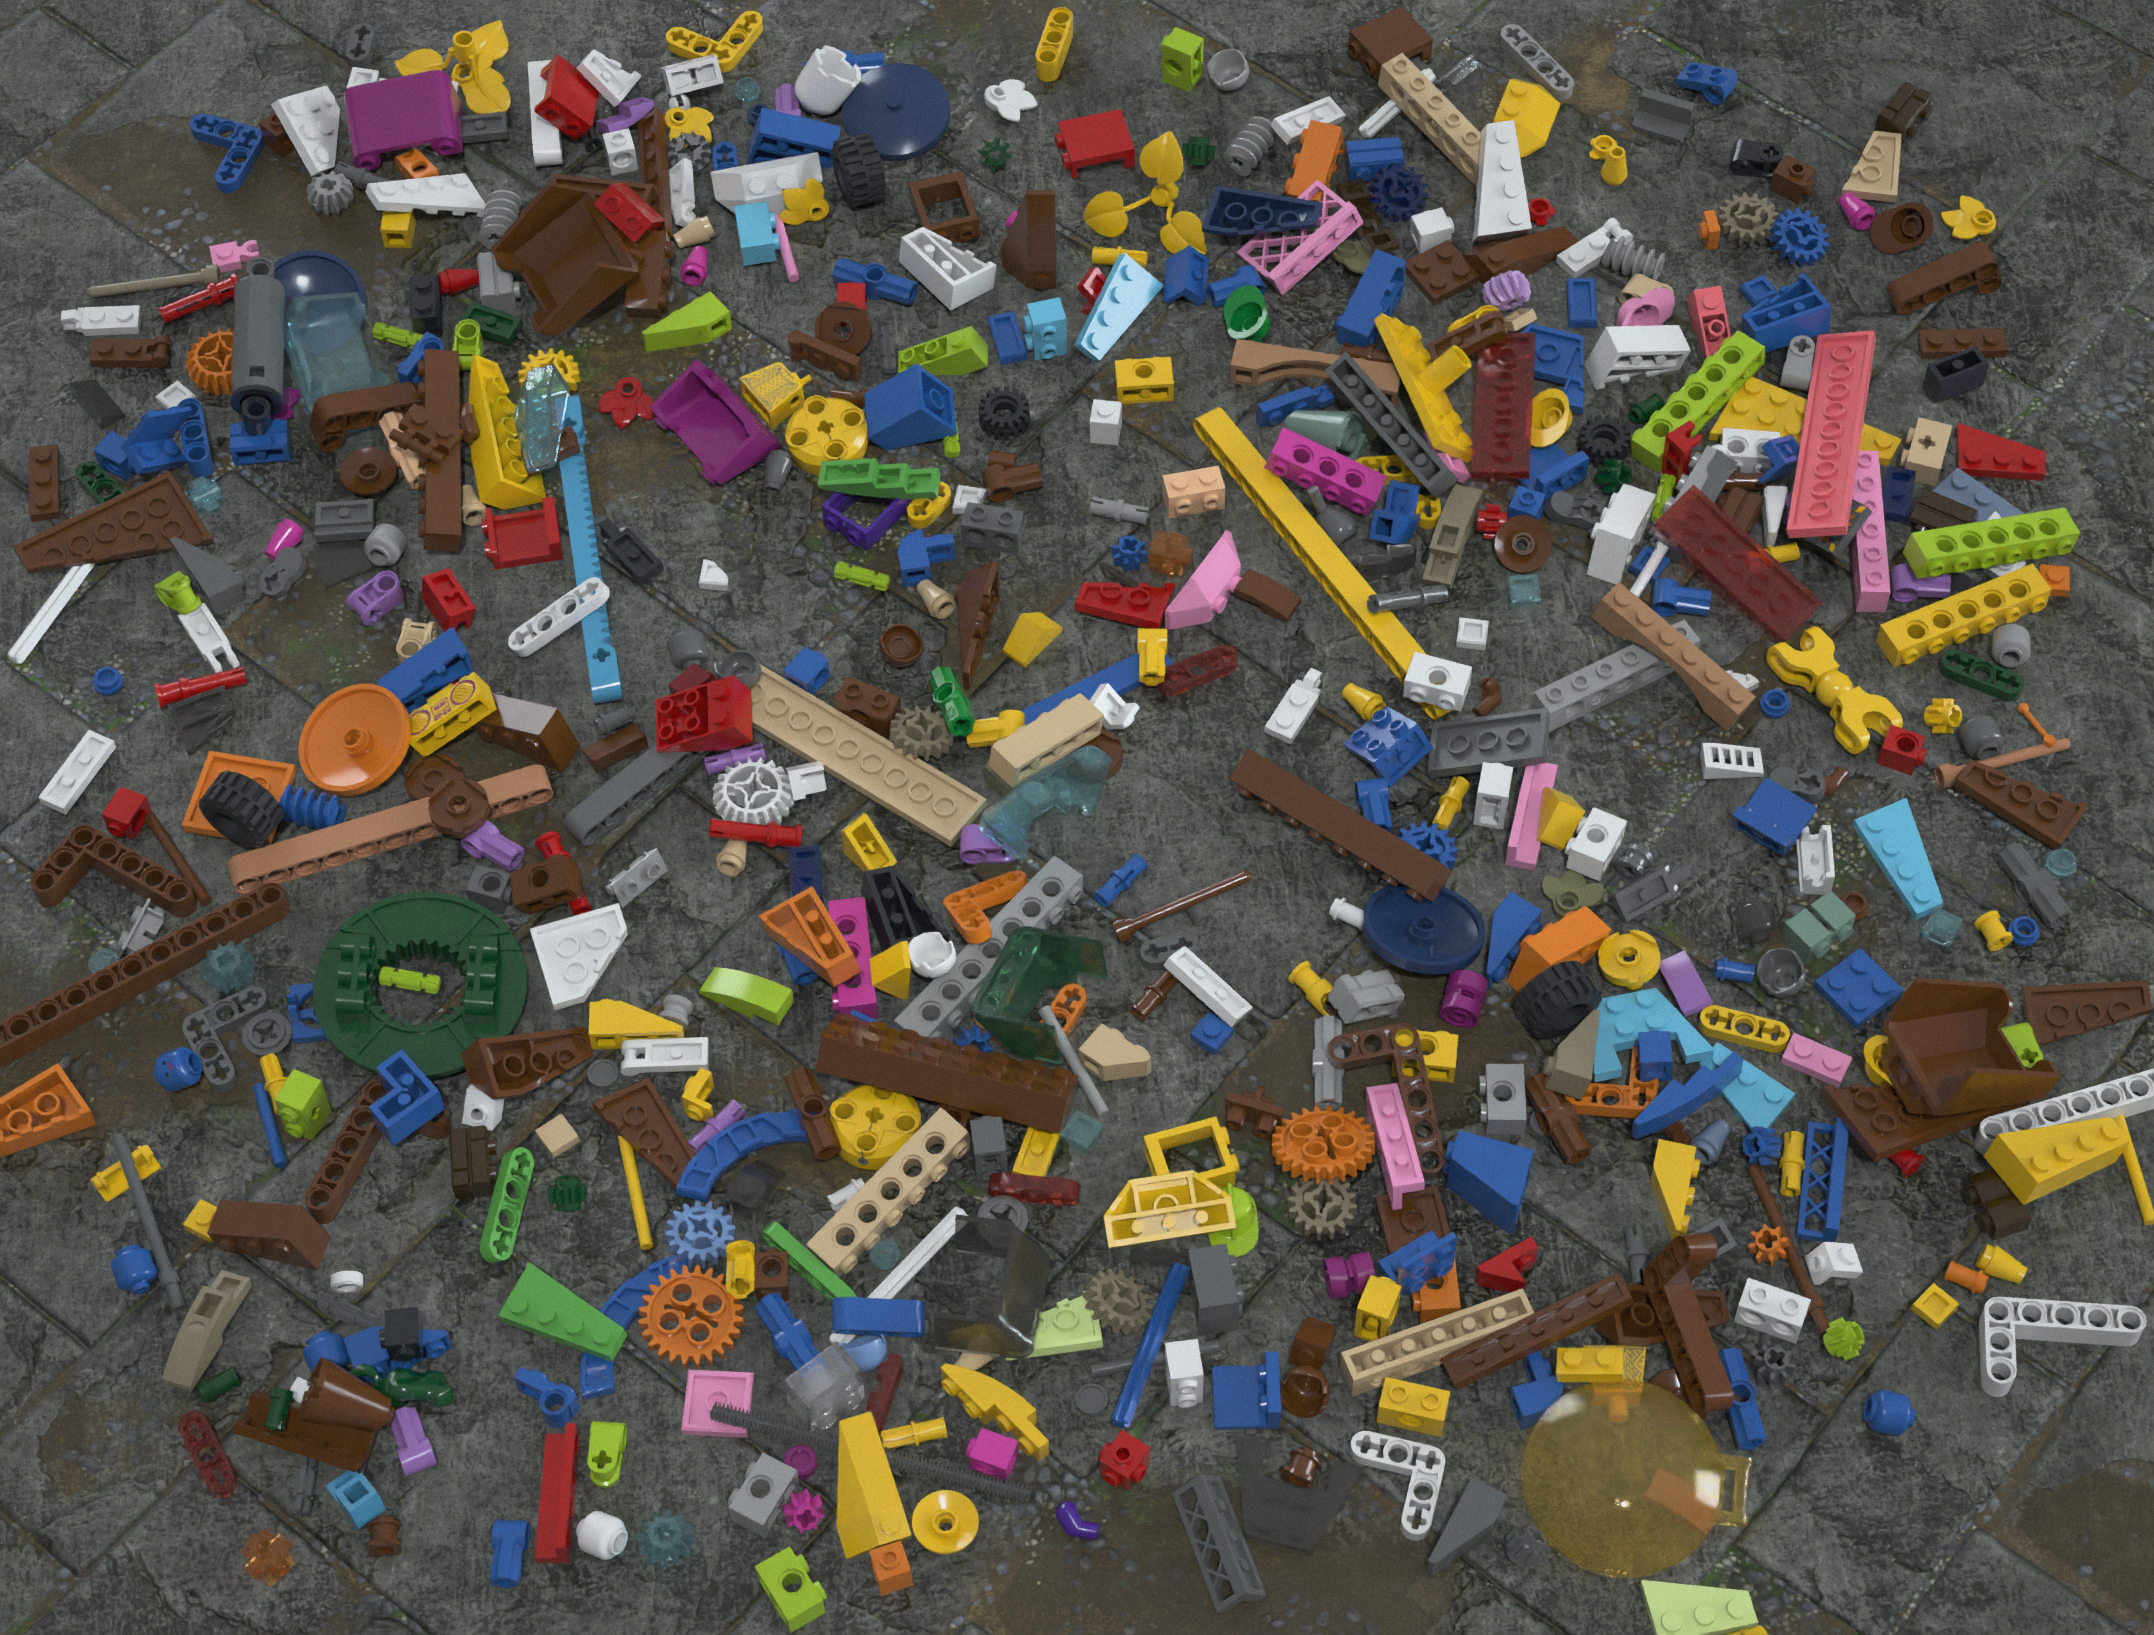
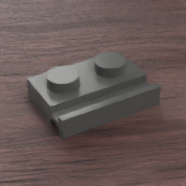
M364 499L316 503L314 532L316 542L367 539L374 529V500Z

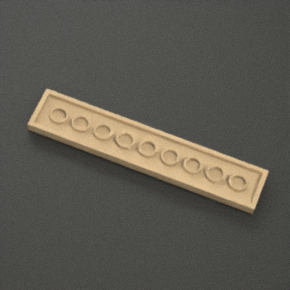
M761 665V674L756 682L749 687L752 703V728L809 762L821 760L824 771L950 847L960 838L962 828L971 824L987 806V799L921 759L917 758L914 760L912 754L902 755V748L894 749V743Z

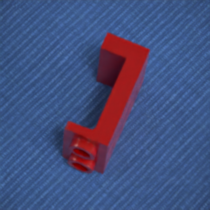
M557 55L541 69L540 77L547 81L544 98L535 106L534 112L573 140H578L593 126L599 91L584 78L575 66Z
M1121 109L1058 122V133L1054 134L1057 150L1062 149V165L1064 170H1069L1072 179L1077 178V169L1079 167L1118 159L1122 160L1124 169L1135 167V148Z
M625 182L611 184L594 204L598 210L633 242H637L647 230H657L665 221Z
M554 497L542 498L544 509L493 516L491 507L485 508L486 519H481L483 535L489 536V542H484L486 558L493 560L495 570L564 559Z

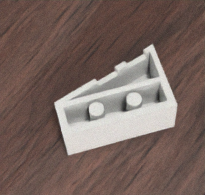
M924 227L901 237L899 262L949 310H953L994 288L996 264L990 261L986 264L974 258V253L966 250L964 253L953 247L950 240Z
M1679 325L1611 326L1604 329L1584 365L1595 389L1598 390L1605 387L1604 383L1620 380L1621 384L1630 382L1629 377L1643 373L1646 377L1679 370L1691 350Z
M1623 484L1618 493L1614 492L1612 494L1608 508H1604L1600 522H1596L1591 534V539L1595 540L1587 575L1613 584L1621 583L1625 564L1629 565L1632 559V555L1629 554L1634 545L1639 544L1650 520L1656 494L1627 484Z

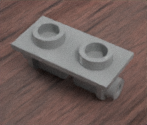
M657 848L648 852L643 851L641 856L628 866V871L622 870L613 879L607 881L608 884L605 886V890L611 896L615 894L621 907L627 905L668 871Z
M147 899L144 907L137 905L129 922L133 923L134 926L130 933L125 930L123 931L116 947L121 949L117 960H120L123 953L129 955L152 943L153 940L143 936V934L146 933L155 937L165 921V911L159 907L151 909L148 907L151 899Z

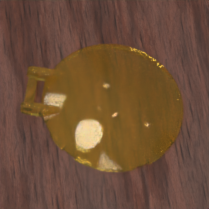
M1624 1379V1382H1591L1573 1389L1560 1397L1546 1410L1535 1425L1524 1454L1522 1468L1523 1491L1526 1504L1537 1523V1528L1554 1549L1557 1548L1562 1554L1571 1559L1574 1564L1588 1571L1610 1577L1637 1578L1654 1575L1685 1560L1705 1540L1714 1524L1740 1528L1748 1527L1749 1516L1746 1514L1749 1472L1753 1471L1754 1460L1747 1457L1719 1454L1713 1436L1698 1414L1683 1400L1661 1387L1633 1379ZM1725 1469L1736 1471L1732 1512L1722 1511Z

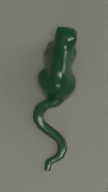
M366 1363L358 1364L349 1371V1373L356 1377L364 1375L370 1377L374 1388L391 1399L392 1407H400L410 1401H416L419 1403H431L440 1408L454 1404L457 1400L453 1395L451 1387L446 1384L445 1374L441 1371L430 1370L419 1373L411 1369L398 1367L391 1370L385 1377H382L375 1367ZM307 1380V1386H309L311 1381Z

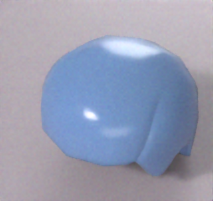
M880 1334V1337L865 1335L852 1340L848 1344L841 1343L840 1347L837 1348V1352L844 1367L852 1372L866 1373L875 1370L884 1362L888 1352V1344L884 1334Z

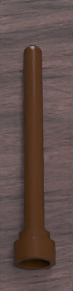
M1242 871L1132 919L1130 917L1123 918V916L1111 921L1120 943L1132 939L1131 935L1136 934L1135 930L1250 882L1252 874L1249 871Z

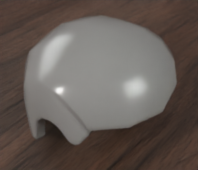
M1235 49L1218 52L1212 56L1207 64V70L1213 85L1221 91H1232L1240 88L1247 82L1250 73L1248 62L1243 53Z

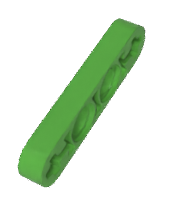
M523 1147L507 1151L503 1155L480 1242V1253L488 1263L494 1264L504 1261L511 1256L534 1168V1159L531 1152ZM507 1183L513 1185L515 1189L514 1199L509 1197L506 1192ZM500 1211L504 1212L508 1217L507 1227L501 1225L499 1221Z
M771 1221L760 1231L763 1240L771 1249L788 1252L790 1266L832 1304L834 1298L857 1297L847 1284L779 1223Z

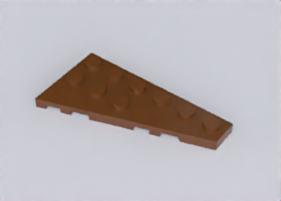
M169 471L13 547L27 573L30 574L171 551L173 547L170 539L173 537H177L195 547L213 544V541Z
M1882 1082L1880 1087H1863L1862 1084H1850V1087L1845 1089H1835L1834 1085H1825L1820 1093L1874 1162L1978 1125L1987 1117L2028 1106L2031 1102L2027 1101L1940 1116L1909 1113L1894 1086L1888 1082Z

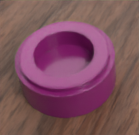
M802 1444L795 1445L785 1454L784 1464L797 1470L799 1480L808 1479L816 1472L818 1460L816 1452L811 1447Z

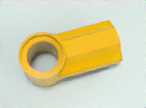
M1138 628L1139 681L1145 683L1146 686H1157L1159 683L1164 682L1167 629Z
M1005 710L1000 712L999 717L975 720L973 731L966 736L967 744L970 748L991 746L997 740L1005 739L1020 726L1025 725V714L1019 710Z
M737 1240L730 1242L726 1246V1292L731 1293L735 1299L747 1298V1295L754 1291L755 1246L750 1241Z

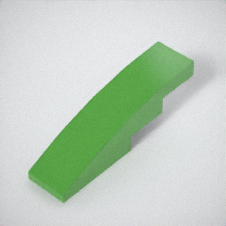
M876 458L822 461L818 487L819 489L878 498L933 499L938 497L941 473L938 468L910 469L907 463L880 465Z

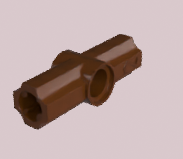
M804 1067L793 1069L790 1074L785 1076V1083L798 1114L799 1127L805 1132L815 1159H821L822 1161L832 1159L841 1152L842 1148L828 1114V1103L821 1096L811 1069ZM814 1112L817 1115H810L808 1113Z
M1543 1073L1533 1075L1531 1079L1525 1082V1093L1537 1111V1121L1542 1133L1546 1137H1552L1566 1163H1571L1572 1165L1581 1163L1586 1157L1591 1155L1592 1148L1578 1126V1116L1573 1104L1569 1100L1564 1101L1559 1092L1545 1088L1547 1075Z

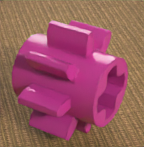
M808 1489L797 1494L790 1493L791 1499L789 1504L782 1505L784 1514L787 1515L785 1518L787 1526L792 1527L796 1525L801 1534L804 1530L818 1529L816 1525L818 1519L825 1518L824 1509L821 1508L823 1503L820 1495L812 1498Z

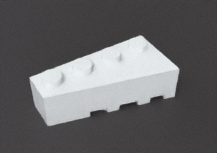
M1514 120L1489 123L1481 131L1479 176L1476 190L1477 200L1472 243L1524 235L1532 229Z

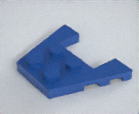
M1530 323L1510 344L1509 350L1501 359L1497 358L1492 364L1491 370L1486 375H1482L1477 382L1478 389L1498 394L1503 393L1511 372L1564 384L1563 392L1568 397L1571 412L1583 415L1584 336Z

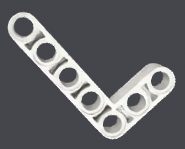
M1993 1297L1986 1302L1979 1319L1982 1388L1993 1397H2002L2009 1392L2017 1372L2015 1339L2132 1346L2137 1343L2146 1326V1316L2139 1308L2127 1305ZM1990 1314H1997L2003 1320H1996ZM2023 1316H2029L2033 1318L2035 1322H2028L2023 1318ZM2056 1319H2064L2069 1325H2063ZM2089 1321H2096L2102 1327H2095ZM2122 1323H2128L2132 1325L2134 1329H2128L2124 1327ZM1991 1344H1999L2004 1350H1997ZM1992 1374H2000L2005 1380H1998Z

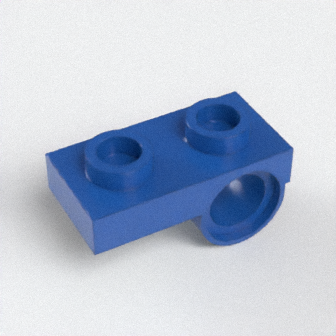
M1689 62L1676 80L1678 87L1702 91L1706 100L1712 104L1720 105L1736 87L1737 74L1734 69Z
M426 332L422 339L414 344L411 354L398 367L397 374L400 383L413 382L417 386L418 382L422 379V377H417L418 360H423L425 349L445 350L441 339L437 338L436 335Z
M520 1367L515 1374L514 1380L517 1390L539 1401L543 1419L548 1426L552 1428L564 1427L572 1418L574 1419L580 1410L576 1392L570 1386L560 1383L558 1386L548 1381L549 1379L546 1375L535 1369L529 1371ZM555 1404L563 1405L558 1411H549V1408Z

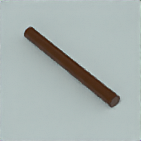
M154 813L147 814L144 821L183 879L190 883L199 903L202 906L208 905L212 898L156 815Z

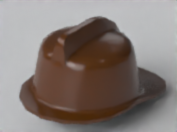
M1909 202L1886 210L1879 214L1872 222L1870 229L1871 240L1877 249L1888 254L1899 253L1919 246L1927 241L1932 234L1934 227L1933 215L1928 207L1919 202Z

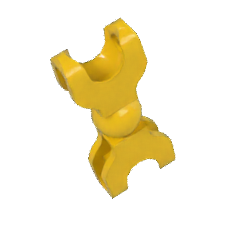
M1813 626L1804 630L1800 640L1802 651L1793 649L1785 642L1769 647L1767 662L1782 681L1792 685H1800L1809 693L1816 691V696L1820 703L1832 708L1829 714L1835 720V738L1850 753L1858 754L1866 750L1870 740V733L1866 728L1873 729L1886 738L1891 725L1903 727L1901 714L1889 700L1879 695L1866 693L1860 686L1853 688L1850 678L1838 671L1840 665L1833 656L1835 652L1834 642L1819 627Z

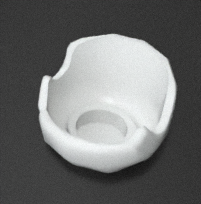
M939 932L920 934L914 937L908 944L910 964L913 970L921 976L930 978L940 977L948 973L956 963V950L953 942H946Z

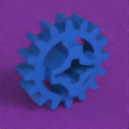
M1796 208L1793 212L1787 209L1775 219L1774 224L1770 228V231L1773 232L1770 241L1777 243L1773 248L1774 251H1782L1781 259L1787 256L1790 258L1791 265L1798 261L1800 267H1803L1807 262L1810 266L1824 256L1826 249L1830 245L1826 242L1830 234L1823 233L1826 225H1819L1817 223L1819 216L1811 218L1809 210L1801 214L1799 208Z
M1422 821L1421 827H1416L1413 822L1410 823L1409 831L1403 828L1400 829L1398 838L1444 864L1446 867L1454 869L1457 848L1454 847L1455 838H1447V829L1438 831L1437 823H1434L1431 828L1427 827L1426 821Z

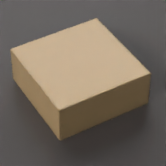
M1519 308L1503 317L1504 324L1502 326L1506 327L1507 331L1516 332L1536 320L1537 316L1534 309Z
M562 1114L535 1130L537 1138L553 1159L580 1142L579 1136Z

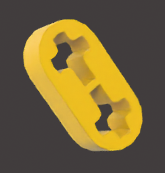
M940 482L937 498L914 499L907 507V520L909 524L917 529H923L931 525L951 504L950 487L946 483Z

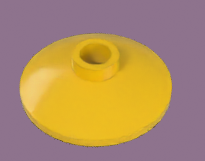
M940 1490L927 1495L918 1503L912 1516V1529L917 1541L925 1549L937 1554H952L963 1550L973 1541L979 1527V1516L975 1505L965 1495L952 1490ZM943 1523H949L952 1525V1528L943 1531L940 1529V1526Z

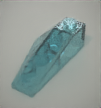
M554 364L537 367L528 371L516 401L513 418L529 473L554 467L556 464L570 387Z

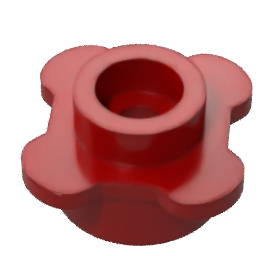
M1535 198L1529 203L1530 219L1538 226H1544L1547 224V219L1555 215V208L1546 199Z

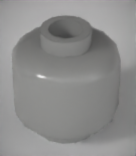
M380 524L372 530L366 539L364 550L372 563L378 566H391L399 560L405 551L407 540L403 532L396 526Z
M2006 624L1997 628L1992 635V657L1995 662L2005 667H2017L2024 664L2030 656V634L2024 627L2017 624Z

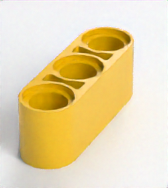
M1058 7L1050 12L1036 50V75L1044 82H1051L1059 77L1073 38V14L1068 8Z

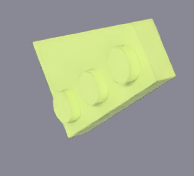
M1083 1295L1071 1301L1066 1298L1057 1302L1056 1307L1043 1313L1036 1311L1001 1326L1006 1361L1103 1348L1099 1319L1093 1320L1091 1317L1094 1311L1085 1308L1089 1300L1083 1298Z
M1648 1580L1640 1581L1641 1592L1654 1635H1722L1736 1632L1746 1627L1750 1629L1758 1624L1749 1591Z

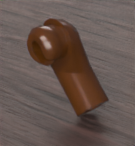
M463 403L460 407V424L464 430L462 439L467 443L474 442L475 438H478L480 434V428L474 415V406L471 403Z

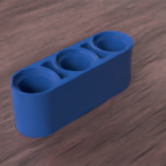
M186 398L177 405L178 408L190 406L193 411L179 428L183 454L190 475L196 479H205L212 475L215 467L208 424L200 401L195 398Z
M861 1297L834 1298L832 1332L846 1335L880 1336V1334H884V1336L922 1337L925 1336V1302Z

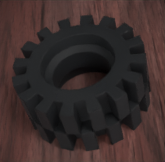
M1004 386V391H1000L999 387L994 388L995 393L989 390L986 392V397L982 396L981 403H979V423L982 431H986V435L989 437L994 434L996 440H1000V437L1004 436V441L1009 440L1010 435L1014 439L1018 438V432L1023 435L1026 432V427L1028 428L1030 424V406L1028 399H1025V394L1023 392L1018 394V389L1016 388L1010 392L1007 386ZM1002 409L1015 412L1014 415L1007 418H1000L994 415L996 411Z
M1596 415L1595 421L1589 418L1587 419V424L1583 423L1577 448L1578 452L1583 451L1589 457L1588 465L1594 462L1593 467L1598 469L1599 464L1604 466L1605 459L1625 461V457L1627 458L1631 441L1630 429H1626L1627 424L1625 422L1619 424L1620 419L1617 417L1612 421L1610 420V415H1605V419H1601V415ZM1608 438L1615 444L1612 446H1601L1593 440Z

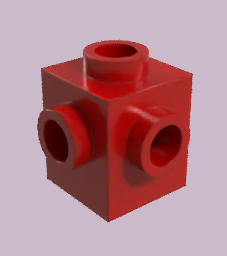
M1122 1430L1112 1444L1110 1442L1106 1443L1098 1456L1102 1478L1113 1487L1120 1486L1128 1491L1134 1482L1138 1484L1148 1470L1146 1465L1150 1461V1447Z

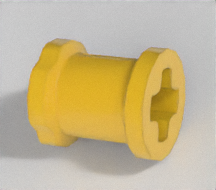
M1995 910L1981 915L1974 922L1976 930L1981 931L1986 938L1989 951L2003 949L2014 938L2011 932L2005 930L2000 922L2001 916Z

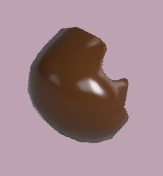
M894 624L886 628L879 639L880 654L883 660L893 667L904 668L911 666L918 660L923 649V641L920 635L907 624Z
M1309 1365L1295 1366L1285 1374L1281 1382V1404L1290 1414L1299 1418H1314L1323 1412L1330 1396L1329 1380L1317 1368Z

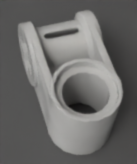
M1799 335L1791 340L1787 359L1784 362L1780 382L1781 387L1808 391L1815 343L1810 337Z

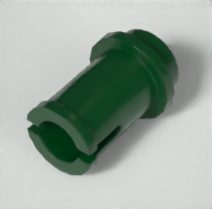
M1653 393L1641 403L1631 405L1628 415L1633 423L1645 424L1656 410H1661L1665 406V401L1660 394Z
M229 1367L227 1370L207 1380L204 1378L200 1379L201 1383L196 1385V1389L204 1403L209 1400L212 1403L215 1401V1397L241 1384L234 1369Z
M274 1388L273 1393H269V1398L272 1399L263 1427L275 1431H285L290 1405L295 1403L293 1391Z

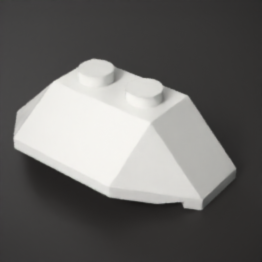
M818 152L710 172L715 199L733 213H735L734 206L767 201L768 211L780 214L787 208L783 200L782 190L790 188L804 189V185L810 177L820 183L823 180Z

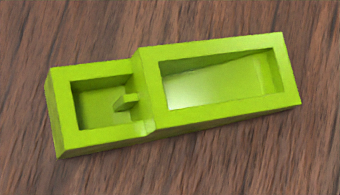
M715 967L699 990L701 995L751 1019L757 1015L778 1026L794 1003L792 989L754 974L728 968Z

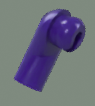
M1064 1501L1059 1505L1056 1510V1517L1067 1535L1093 1540L1098 1539L1099 1523L1082 1521L1076 1511V1505L1071 1501Z

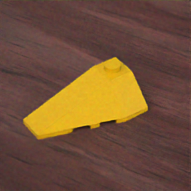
M871 1411L839 1421L836 1528L846 1560L867 1554L870 1550L900 1540L901 1542L908 1541L912 1536Z

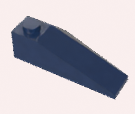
M1217 185L1202 226V232L1235 236L1316 228L1323 208V202Z

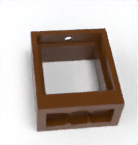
M961 171L908 183L910 203L919 228L924 227L950 240L952 243L980 237L979 219ZM961 198L966 217L930 225L924 206Z

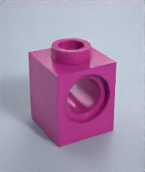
M981 1428L978 1437L971 1438L966 1451V1456L969 1457L970 1469L972 1471L975 1470V1472L979 1471V1473L983 1472V1475L987 1473V1476L991 1474V1477L995 1475V1479L999 1476V1480L1003 1477V1482L1007 1478L1008 1482L1019 1456V1441Z

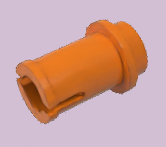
M1951 1261L1944 1280H1949L1966 1287L1975 1295L1976 1292L1983 1293L1989 1276L1985 1275L1983 1270L1977 1272L1955 1263V1261Z

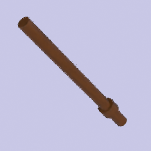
M1758 1164L1752 1165L1748 1168L1749 1175L1773 1229L1775 1230L1778 1226L1781 1227L1782 1233L1780 1238L1787 1237L1789 1240V1246L1782 1249L1786 1252V1259L1803 1297L1811 1299L1807 1315L1812 1316L1820 1336L1823 1337L1827 1333L1826 1329L1830 1328L1824 1313L1826 1307L1821 1296L1815 1293Z

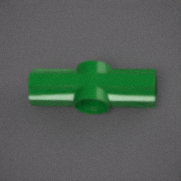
M938 666L931 671L932 676L929 680L934 691L933 700L940 707L952 735L967 736L973 731V724L975 723L970 710L971 702L964 695L954 670L950 666Z

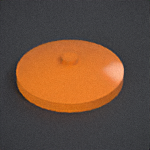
M374 684L351 685L331 694L309 716L300 736L299 761L305 775L322 791L344 797L368 792L382 784L399 767L410 744L412 727L405 705L391 691Z

